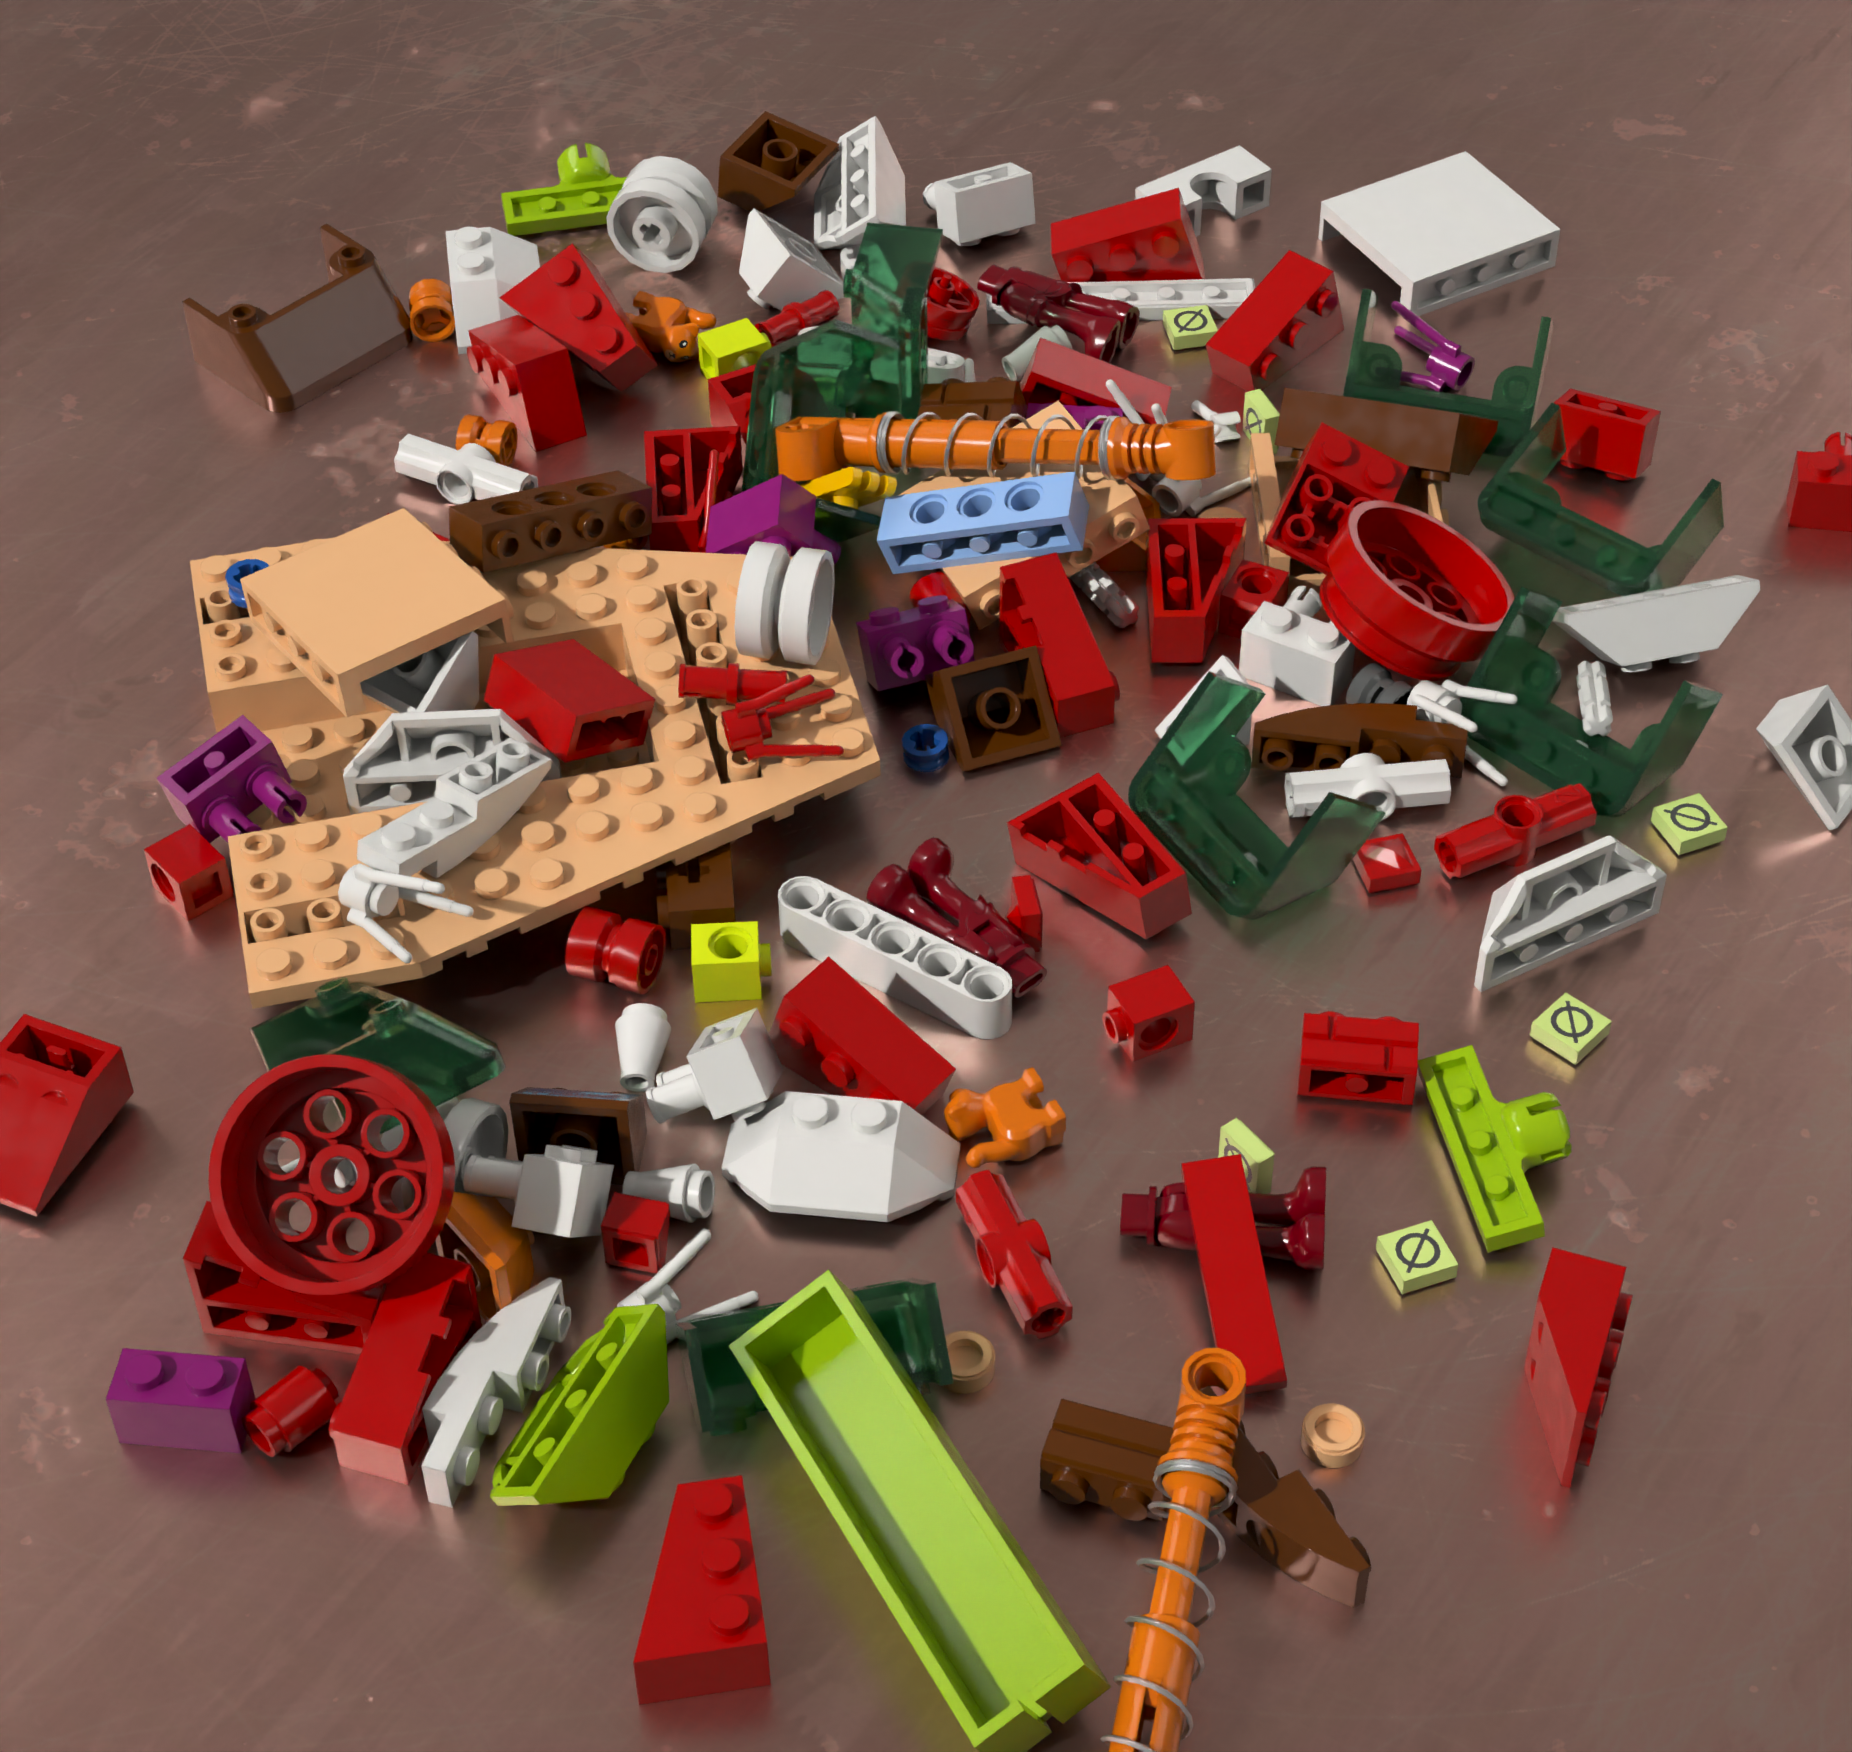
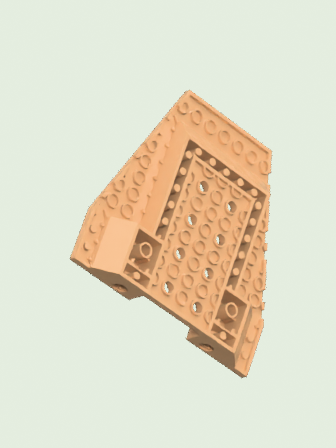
M333 538L313 539L308 542L278 547H263L258 550L228 555H213L204 559L190 561L207 692L216 732H220L241 715H244L273 742L292 780L290 785L301 792L307 799V807L301 817L290 807H284L294 817L295 821L292 823H282L268 807L262 804L247 815L254 824H257L262 829L261 831L227 836L252 1009L424 978L442 970L443 960L464 952L467 958L488 949L487 941L516 928L520 934L526 933L600 900V891L620 882L624 889L644 880L643 872L671 860L677 866L729 842L732 845L738 838L752 833V825L770 816H772L774 822L793 815L795 805L815 796L821 795L826 800L881 776L880 758L832 616L826 644L821 658L816 665L785 661L780 646L770 659L744 656L738 653L735 641V607L740 575L746 555L590 548L481 573L487 583L496 591L502 590L511 602L514 617L510 619V625L514 641L506 644L486 625L473 631L478 635L479 701L474 710L494 709L484 701L494 654L575 639L654 697L655 703L651 718L648 720V730L644 745L566 763L554 755L560 762L562 778L540 782L520 809L474 853L437 879L422 870L411 875L412 877L442 883L445 886V891L442 894H430L471 906L474 913L470 917H465L399 898L390 914L386 916L379 915L372 919L411 953L412 961L404 963L364 928L347 921V915L351 908L342 905L338 896L340 882L348 869L359 863L366 865L357 860L358 840L426 803L420 802L359 814H350L343 779L344 769L394 712L363 695L366 709L347 718L251 622L248 609L236 606L231 602L228 593L229 587L225 579L226 571L238 561L258 559L271 566ZM442 541L445 545L450 544V541ZM728 663H739L740 669L787 670V683L793 682L805 675H812L815 679L814 683L786 697L785 702L829 688L835 691V696L816 705L770 719L773 737L763 740V743L777 745H839L844 748V753L841 756L762 757L750 761L747 759L745 750L731 753L723 728L721 712L735 709V705H726V700L678 698L680 664L728 668ZM773 703L771 705L766 706L765 708L775 706L780 703Z

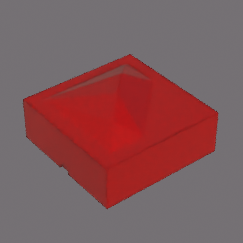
M1403 833L1352 843L1351 858L1368 893L1420 883L1422 870Z
M1031 875L1012 877L1011 907L1005 915V919L1018 931L1025 944H1029L1035 952H1040V948H1042L1043 912L1034 878L1031 879Z

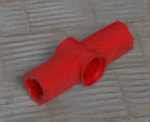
M1581 783L1567 785L1534 799L1523 795H1510L1497 802L1494 807V814L1436 836L1434 850L1438 856L1440 868L1450 879L1455 877L1462 878L1497 863L1519 867L1533 861L1538 847L1594 826L1597 812L1593 807L1591 794Z
M989 1169L970 1175L968 1180L956 1189V1203L975 1238L978 1261L986 1281L992 1288L1000 1286L1024 1335L1032 1334L1038 1339L1057 1334L1060 1328L1072 1319L1073 1306L1051 1266L1049 1246L1040 1224L1034 1218L1030 1220L1025 1218L1003 1175L993 1174Z

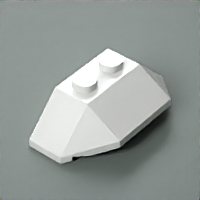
M874 116L839 137L837 142L839 144V151L827 165L814 194V245L818 250L843 249L846 246L861 243L875 245L882 240L894 238L906 227L905 175L880 121Z
M469 226L459 230L446 231L450 286L459 354H467V347L472 346L468 330L518 315L499 297L540 268L536 244L492 227L476 228Z
M1734 575L1566 607L1548 609L1549 619L1601 660L1621 666V671H1645L1652 668V661L1669 658L1670 663L1693 662L1700 659L1699 652L1718 649L1759 593L1760 580Z
M502 709L392 713L344 769L343 779L350 814L353 815L427 802L435 797L436 778L510 737L525 743L531 749L551 759V769L542 781L562 778L560 762Z
M1608 835L1517 875L1492 894L1480 945L1474 986L1480 992H1483L1659 913L1667 874L1631 848Z
M785 1091L765 1103L766 1107L760 1112L731 1123L722 1164V1176L731 1183L735 1182L748 1196L769 1212L890 1222L918 1211L937 1199L943 1201L954 1196L961 1144L903 1101Z

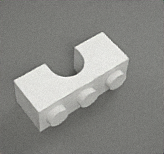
M1239 145L1136 187L1135 200L1179 188L1195 236L1197 237L1201 233L1202 209L1219 210L1237 220L1268 207L1272 169Z

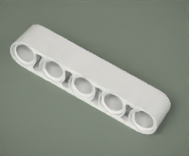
M798 876L787 880L781 885L778 890L780 935L783 941L790 947L821 962L830 957L853 978L973 1037L995 1039L1003 1036L1012 1025V979L1009 973L1001 967L816 878Z

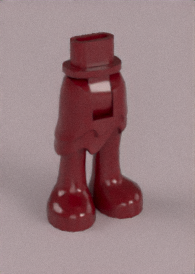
M995 264L991 265L979 278L977 289L991 295L992 303L997 306L1001 305L1010 316L1039 328L1058 325L1064 331L1074 334L1083 340L1086 355L1109 364L1114 356L1116 347L1123 350L1131 342L1140 318L1138 307L1125 301L1083 294L1082 288L1078 283L1055 280L1032 271H1022V268L1015 266L1006 270Z
M933 837L928 839L916 849L910 859L907 871L900 865L891 864L884 867L875 876L867 891L866 899L868 904L1001 967L1009 973L1012 979V995L1016 998L1023 996L1044 980L1047 969L1034 959V949L1029 944L1024 943L1018 931L998 913L993 903H988L981 894L977 901L972 899L952 881L954 854L948 845L939 838ZM924 900L931 902L959 921V926H955L942 917Z
M1312 1166L1304 1169L1294 1190L1289 1193L1261 1194L1249 1192L1255 1223L1282 1226H1256L1261 1255L1290 1261L1304 1269L1323 1270L1326 1167ZM1183 1182L1164 1186L1159 1197L1157 1186H1150L1149 1194L1123 1193L1120 1236L1147 1237V1245L1158 1247L1163 1245L1169 1248L1197 1252Z

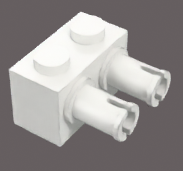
M1011 162L934 182V184L930 183L923 192L924 204L937 212L938 233L955 241L960 246L979 244L982 241L981 238L995 234L999 236L1014 235L1020 231L1021 227L1036 224L1032 173Z
M1298 586L1293 590L1283 607L1264 601L1242 629L1239 672L1246 679L1320 706L1334 705L1352 680L1356 646L1337 629L1331 620L1329 623H1325L1312 618L1319 612L1322 606L1320 595L1312 588H1310L1303 600H1299L1305 593L1306 586Z
M758 1008L705 1027L686 1056L689 1063L667 1072L658 1073L656 1075L657 1087L648 1088L646 1090V1098L650 1111L659 1124L666 1122L667 1119L702 1106L710 1110L713 1120L731 1114L733 1120L736 1121L750 1117L766 1107L764 1101L768 1100L770 1094L774 1092L773 1089L784 1069Z
M546 1145L544 1154H525L523 1162L499 1158L496 1155H489L488 1158L471 1155L464 1173V1191L514 1200L515 1209L511 1227L568 1238L601 1235L600 1225L606 1212L614 1165L596 1162L598 1153L596 1150L569 1145Z

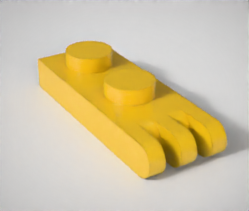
M850 466L799 485L817 497L815 521L834 520V515L856 513L861 506L893 496L896 491L897 480L895 477L887 475L879 477L878 473L871 471L862 472L861 469Z

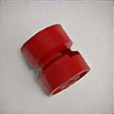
M586 906L578 914L569 933L565 954L566 970L569 975L597 983L603 982L609 977V982L615 983L619 989L646 994L654 985L662 966L666 946L665 930L662 925L640 919L629 918L623 923L622 918L617 913Z

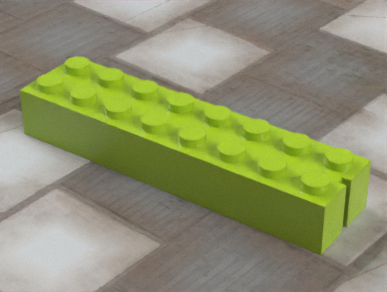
M829 1269L729 1345L975 1749L980 1752H1027L1052 1733L1046 1720L1054 1716L1064 1724L1111 1688L1104 1674L859 1298Z

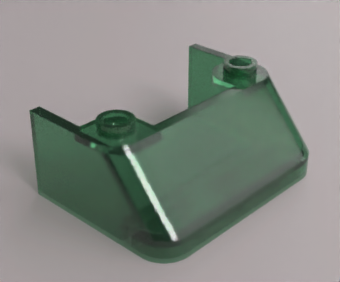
M867 223L854 268L846 269L843 282L844 298H851L854 385H850L847 408L848 413H855V418H876L879 414L888 411H898L905 419H916L918 417L923 386L928 384L927 291L941 246L943 229Z
M1362 289L1343 396L1456 412L1499 421L1497 431L1483 454L1512 457L1523 451L1530 438L1541 395L1554 327L1552 318L1543 316L1541 318L1532 368L1512 366L1502 371L1494 383L1492 399L1488 400L1401 386L1403 364L1400 355L1388 345L1370 342L1379 296L1373 290Z
M834 319L766 350L760 356L753 374L742 492L779 476L775 428L797 417L845 418L846 407L858 402L871 388V361L899 350L900 340ZM810 480L794 482H796L797 484H802ZM820 498L816 499L814 529L831 540L842 542L879 529L880 516Z
M1551 403L1482 490L1477 501L1480 520L1488 530L1621 596L1680 585L1724 528L1721 482L1715 479H1711L1662 545H1655L1649 548L1563 507L1559 493L1551 486L1542 482L1566 452L1561 409L1555 403Z
M1521 587L1467 685L1469 687L1514 694L1517 696V702L1515 704H1506L1460 697L1459 700L1462 703L1461 715L1475 722L1478 726L1477 731L1474 733L1468 731L1467 737L1554 790L1570 784L1576 785L1581 783L1591 794V801L1597 815L1605 817L1622 816L1682 767L1722 698L1723 693L1716 689L1684 680L1661 722L1652 724L1642 730L1631 749L1608 736L1603 737L1600 734L1589 736L1583 730L1582 720L1551 703L1561 682V668L1558 661L1551 654L1538 647L1562 601L1556 597Z
M1209 671L1132 779L1128 791V801L1135 815L1228 914L1248 920H1255L1333 884L1386 813L1378 806L1329 792L1291 845L1287 847L1236 794L1246 781L1251 769L1250 752L1236 735L1266 694L1258 687Z
M346 977L334 979L319 986L315 990L317 997L250 1028L267 1071L288 1061L313 1055L335 1054L362 1058L390 1067L407 1077L428 1096L435 1107L493 1079L506 1068L497 1043L418 1004L362 983L349 984ZM335 1098L333 1103L343 1124L346 1110L343 1103L338 1098ZM396 1117L389 1118L382 1125L380 1134L401 1125V1122Z
M908 1278L850 1289L859 1298L922 1396L931 1393L929 1386L931 1382L940 1386L954 1384L935 1282ZM786 1301L675 1323L695 1424L702 1433L710 1431V1436H718L746 1430V1418L757 1415V1412L768 1410L729 1345Z

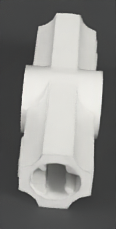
M407 434L399 442V448L394 458L396 472L436 485L442 496L456 505L468 503L473 498L482 500L538 488L537 476L496 463L489 451L475 443L465 444L460 450H456Z
M1362 753L1347 759L1338 769L1292 772L1285 775L1286 807L1290 818L1350 813L1354 820L1360 823L1372 824L1388 818L1395 808L1449 804L1451 797L1450 770L1446 759L1385 764L1380 756L1373 753Z

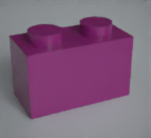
M123 1348L105 1400L119 1443L241 1454L247 1436L242 1423V1417L251 1411L250 1403L256 1398L245 1358Z

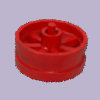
M914 265L906 269L892 306L895 314L915 331L931 338L951 341L959 340L966 336L980 300L977 292L957 275L933 266Z

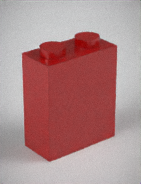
M575 639L494 654L484 701L494 709H502L541 745L566 763L644 745L648 730V720L652 715L655 698Z

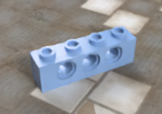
M1075 471L896 495L885 498L877 543L893 574L1042 556L1055 552L1058 554L1082 551L1089 504Z

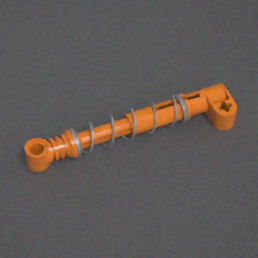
M888 411L879 414L876 418L797 417L775 428L779 475L784 474L793 481L813 480L833 473L844 466L875 467L880 473L898 474L903 470L905 475L910 473L911 468H942L947 476H950L953 470L979 469L987 470L988 475L993 477L996 470H1003L1007 463L1030 464L1032 477L1038 476L1040 464L1074 465V471L1078 479L1082 477L1083 465H1099L1102 474L1107 480L1126 479L1130 474L1163 473L1165 477L1173 480H1199L1210 478L1216 474L1214 423L1208 420H1179L1164 425H1139L1131 423L1127 417L1098 415L1089 422L1084 430H1078L1063 415H1053L1044 422L1040 429H1032L1027 420L1019 414H1009L1002 421L984 420L976 413H966L959 420H942L933 412H924L916 419H905L898 411ZM924 417H933L934 419H923V418H924ZM967 418H976L977 420H965V419H967ZM1009 419H1019L1027 428H1008L1005 422ZM1058 419L1063 420L1070 427V429H1045L1048 423ZM1098 420H1105L1101 430H1089Z
M1205 1348L1195 1352L1186 1360L1182 1369L1181 1390L1176 1410L1177 1417L1173 1425L1174 1431L1170 1440L1171 1446L1168 1453L1160 1457L1153 1477L1156 1488L1166 1497L1172 1499L1171 1503L1154 1501L1147 1506L1153 1514L1168 1518L1160 1559L1141 1558L1136 1562L1142 1570L1157 1574L1149 1614L1129 1616L1124 1620L1133 1629L1124 1674H1118L1113 1678V1681L1118 1686H1121L1112 1734L1100 1738L1105 1745L1109 1746L1108 1752H1178L1180 1742L1190 1735L1194 1726L1192 1715L1187 1710L1191 1682L1201 1676L1205 1667L1203 1655L1198 1649L1200 1633L1196 1627L1209 1620L1216 1608L1214 1596L1197 1577L1198 1573L1209 1570L1222 1561L1226 1552L1224 1538L1208 1519L1230 1507L1237 1495L1238 1476L1236 1470L1232 1467V1458L1235 1453L1238 1428L1245 1405L1246 1370L1239 1358L1232 1352L1221 1348ZM1208 1386H1217L1224 1389L1226 1393L1220 1396H1208L1200 1390ZM1154 1507L1169 1508L1170 1511L1164 1512ZM1213 1507H1220L1216 1510L1210 1511V1509ZM1208 1527L1218 1538L1220 1550L1217 1557L1211 1563L1199 1567ZM1145 1564L1158 1565L1159 1567H1158V1568H1154V1567H1150V1566L1145 1565ZM1197 1584L1207 1595L1209 1608L1206 1615L1199 1621L1190 1623L1189 1619ZM1197 1656L1198 1666L1195 1673L1193 1674L1195 1660ZM1186 1717L1187 1726L1184 1730V1733L1182 1734L1184 1719ZM1144 1721L1154 1722L1149 1745L1140 1743Z

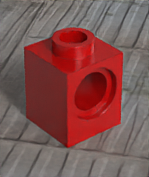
M1242 559L1221 593L1218 633L1241 639L1242 629L1264 601L1283 607L1287 602L1290 572Z
M191 824L144 849L153 887L188 922L234 896L225 857Z
M1165 965L1108 986L1107 1011L1102 1016L1103 1025L1109 1039L1114 1044L1120 1043L1131 1061L1134 1062L1193 1040L1195 1001L1170 966Z

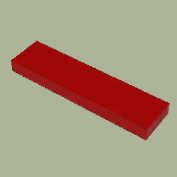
M1241 1154L1181 1163V1174L1215 1347L1232 1352L1241 1360L1246 1370L1245 1394L1287 1388V1376Z

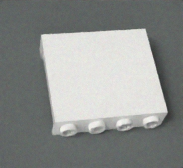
M1465 151L1321 201L1318 238L1321 241L1339 235L1347 238L1401 286L1400 303L1417 316H1421L1554 267L1560 228Z

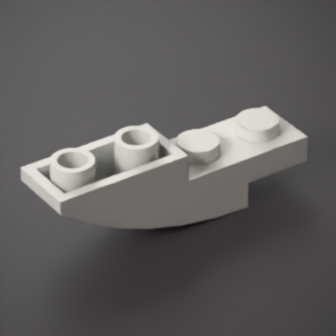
M511 737L436 778V791L433 799L358 840L357 860L375 870L411 876L422 870L437 879L474 853L504 826L535 791L551 769V759L531 749L523 742L516 741Z
M552 1277L545 1279L497 1312L458 1352L437 1381L422 1408L429 1445H431L421 1465L429 1502L453 1508L462 1486H469L473 1482L479 1467V1450L487 1434L493 1435L497 1431L502 1418L503 1408L523 1413L532 1391H540L543 1387L549 1369V1354L555 1342L561 1343L565 1339L571 1321V1308L565 1306L561 1279Z

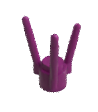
M1394 301L1391 304L1392 309L1438 345L1437 347L1401 326L1394 328L1395 334L1430 355L1427 360L1426 370L1431 375L1425 376L1384 367L1376 368L1375 373L1378 376L1426 386L1438 393H1441L1446 386L1456 391L1462 389L1473 372L1475 358L1461 352L1460 345L1448 340L1400 302Z

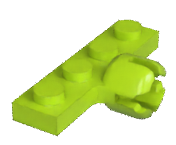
M585 143L587 157L579 158L577 145H571L563 151L557 160L560 179L558 185L501 193L507 233L518 236L607 224L606 217L618 192L622 189L627 177H615L611 174L607 154L597 145Z
M1472 1045L1418 1060L1419 1076L1487 1252L1545 1237L1544 1222L1524 1173L1528 1169L1563 1160L1572 1152V1144L1568 1141L1570 1138V1128L1566 1115L1562 1110L1552 1109L1561 1106L1556 1096L1552 1093L1542 1092L1513 1100L1509 1103L1498 1102L1491 1093Z

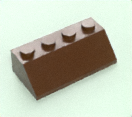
M1284 388L1275 445L1292 448L1291 458L1300 459L1305 447L1323 422L1407 466L1422 468L1421 478L1450 482L1451 473L1470 475L1495 435L1499 421L1456 412Z

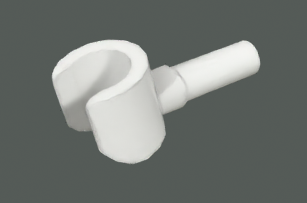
M1195 400L1192 403L1191 409L1203 419L1212 421L1214 425L1219 424L1221 426V432L1215 438L1216 443L1241 439L1236 429V424L1241 422L1237 411L1218 414L1199 400Z

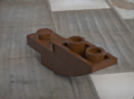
M1354 703L1307 708L1280 714L1255 723L1251 768L1291 773L1338 769L1347 759L1354 755L1373 753L1380 756L1385 764L1446 759L1450 770V777L1462 778L1468 731L1453 724L1416 720L1417 706Z
M1210 1386L1200 1390L1205 1395L1217 1396ZM1241 1420L1235 1443V1453L1232 1458V1467L1236 1470L1238 1476L1237 1495L1233 1504L1222 1513L1217 1514V1516L1257 1554L1292 1579L1352 1608L1365 1603L1371 1562L1363 1544L1356 1537L1352 1536L1349 1538L1336 1520L1335 1511L1328 1496L1319 1488L1313 1489L1299 1469L1279 1478L1276 1467L1268 1454L1264 1451L1257 1452L1246 1437L1245 1428Z

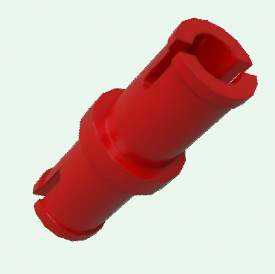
M824 290L802 303L792 302L784 306L780 314L755 324V327L760 333L764 332L767 335L773 349L775 346L793 337L798 339L800 330L817 326L839 315L837 311L840 310V306L835 295L828 290Z
M728 663V668L680 664L678 698L726 700V705H735L738 703V700H752L787 684V670L740 669L739 663ZM783 698L775 703H784L786 701V698Z

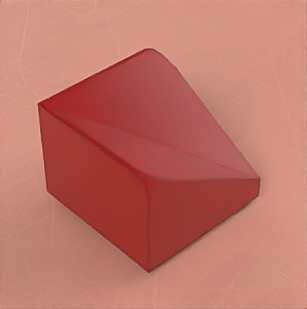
M614 1192L600 1225L605 1263L657 1274L666 1261L670 1223L669 1204Z

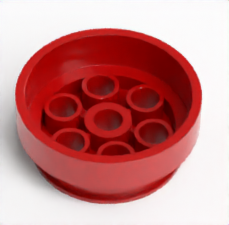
M1389 501L1363 502L1353 508L1329 543L1327 558L1331 571L1325 576L1320 585V599L1327 615L1337 629L1359 650L1383 666L1402 675L1428 681L1449 679L1456 674L1462 662L1477 661L1486 657L1515 619V597L1508 582L1495 564L1459 532L1422 511Z
M324 1054L301 1057L274 1067L261 1075L237 1097L228 1109L216 1133L210 1154L208 1180L210 1200L214 1216L227 1243L235 1254L262 1278L277 1286L302 1294L341 1295L363 1292L388 1283L405 1273L423 1257L437 1239L449 1214L454 1194L455 1160L453 1147L445 1123L434 1104L416 1084L401 1073L380 1063L351 1056ZM338 1098L345 1107L346 1117L342 1126L338 1130L331 1132L323 1121V1112L331 1100ZM396 1117L403 1127V1139L397 1148L389 1151L381 1143L380 1130L386 1120ZM291 1139L298 1146L300 1159L296 1168L290 1173H286L278 1163V1152L280 1147ZM348 1158L356 1166L357 1181L351 1190L344 1193L337 1187L334 1174L338 1164ZM405 1177L414 1186L415 1200L408 1210L401 1212L394 1206L391 1192L395 1183ZM299 1200L304 1201L311 1211L310 1225L302 1234L295 1232L289 1222L290 1210ZM356 1219L361 1220L369 1231L368 1244L358 1254L353 1252L346 1242V1231L349 1225Z

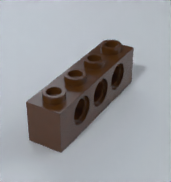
M619 470L449 507L450 544L467 565L475 566L481 573L652 534V487Z

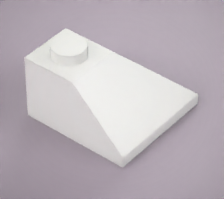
M753 208L748 215L739 274L750 287L747 294L753 301L765 309H769L772 305L782 311L784 306L792 302L802 303L824 290L832 292L837 300L846 297L850 289L813 243Z
M472 631L360 682L363 695L394 713L474 710L479 701L478 635Z
M1827 684L1778 700L1756 730L1784 772L1828 830H1833L1839 827L1852 809V720Z

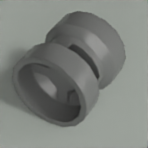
M1372 663L1362 668L1354 677L1347 691L1346 702L1347 704L1390 703L1407 705L1408 697L1414 687L1404 681L1395 682L1392 680L1391 672L1379 664Z

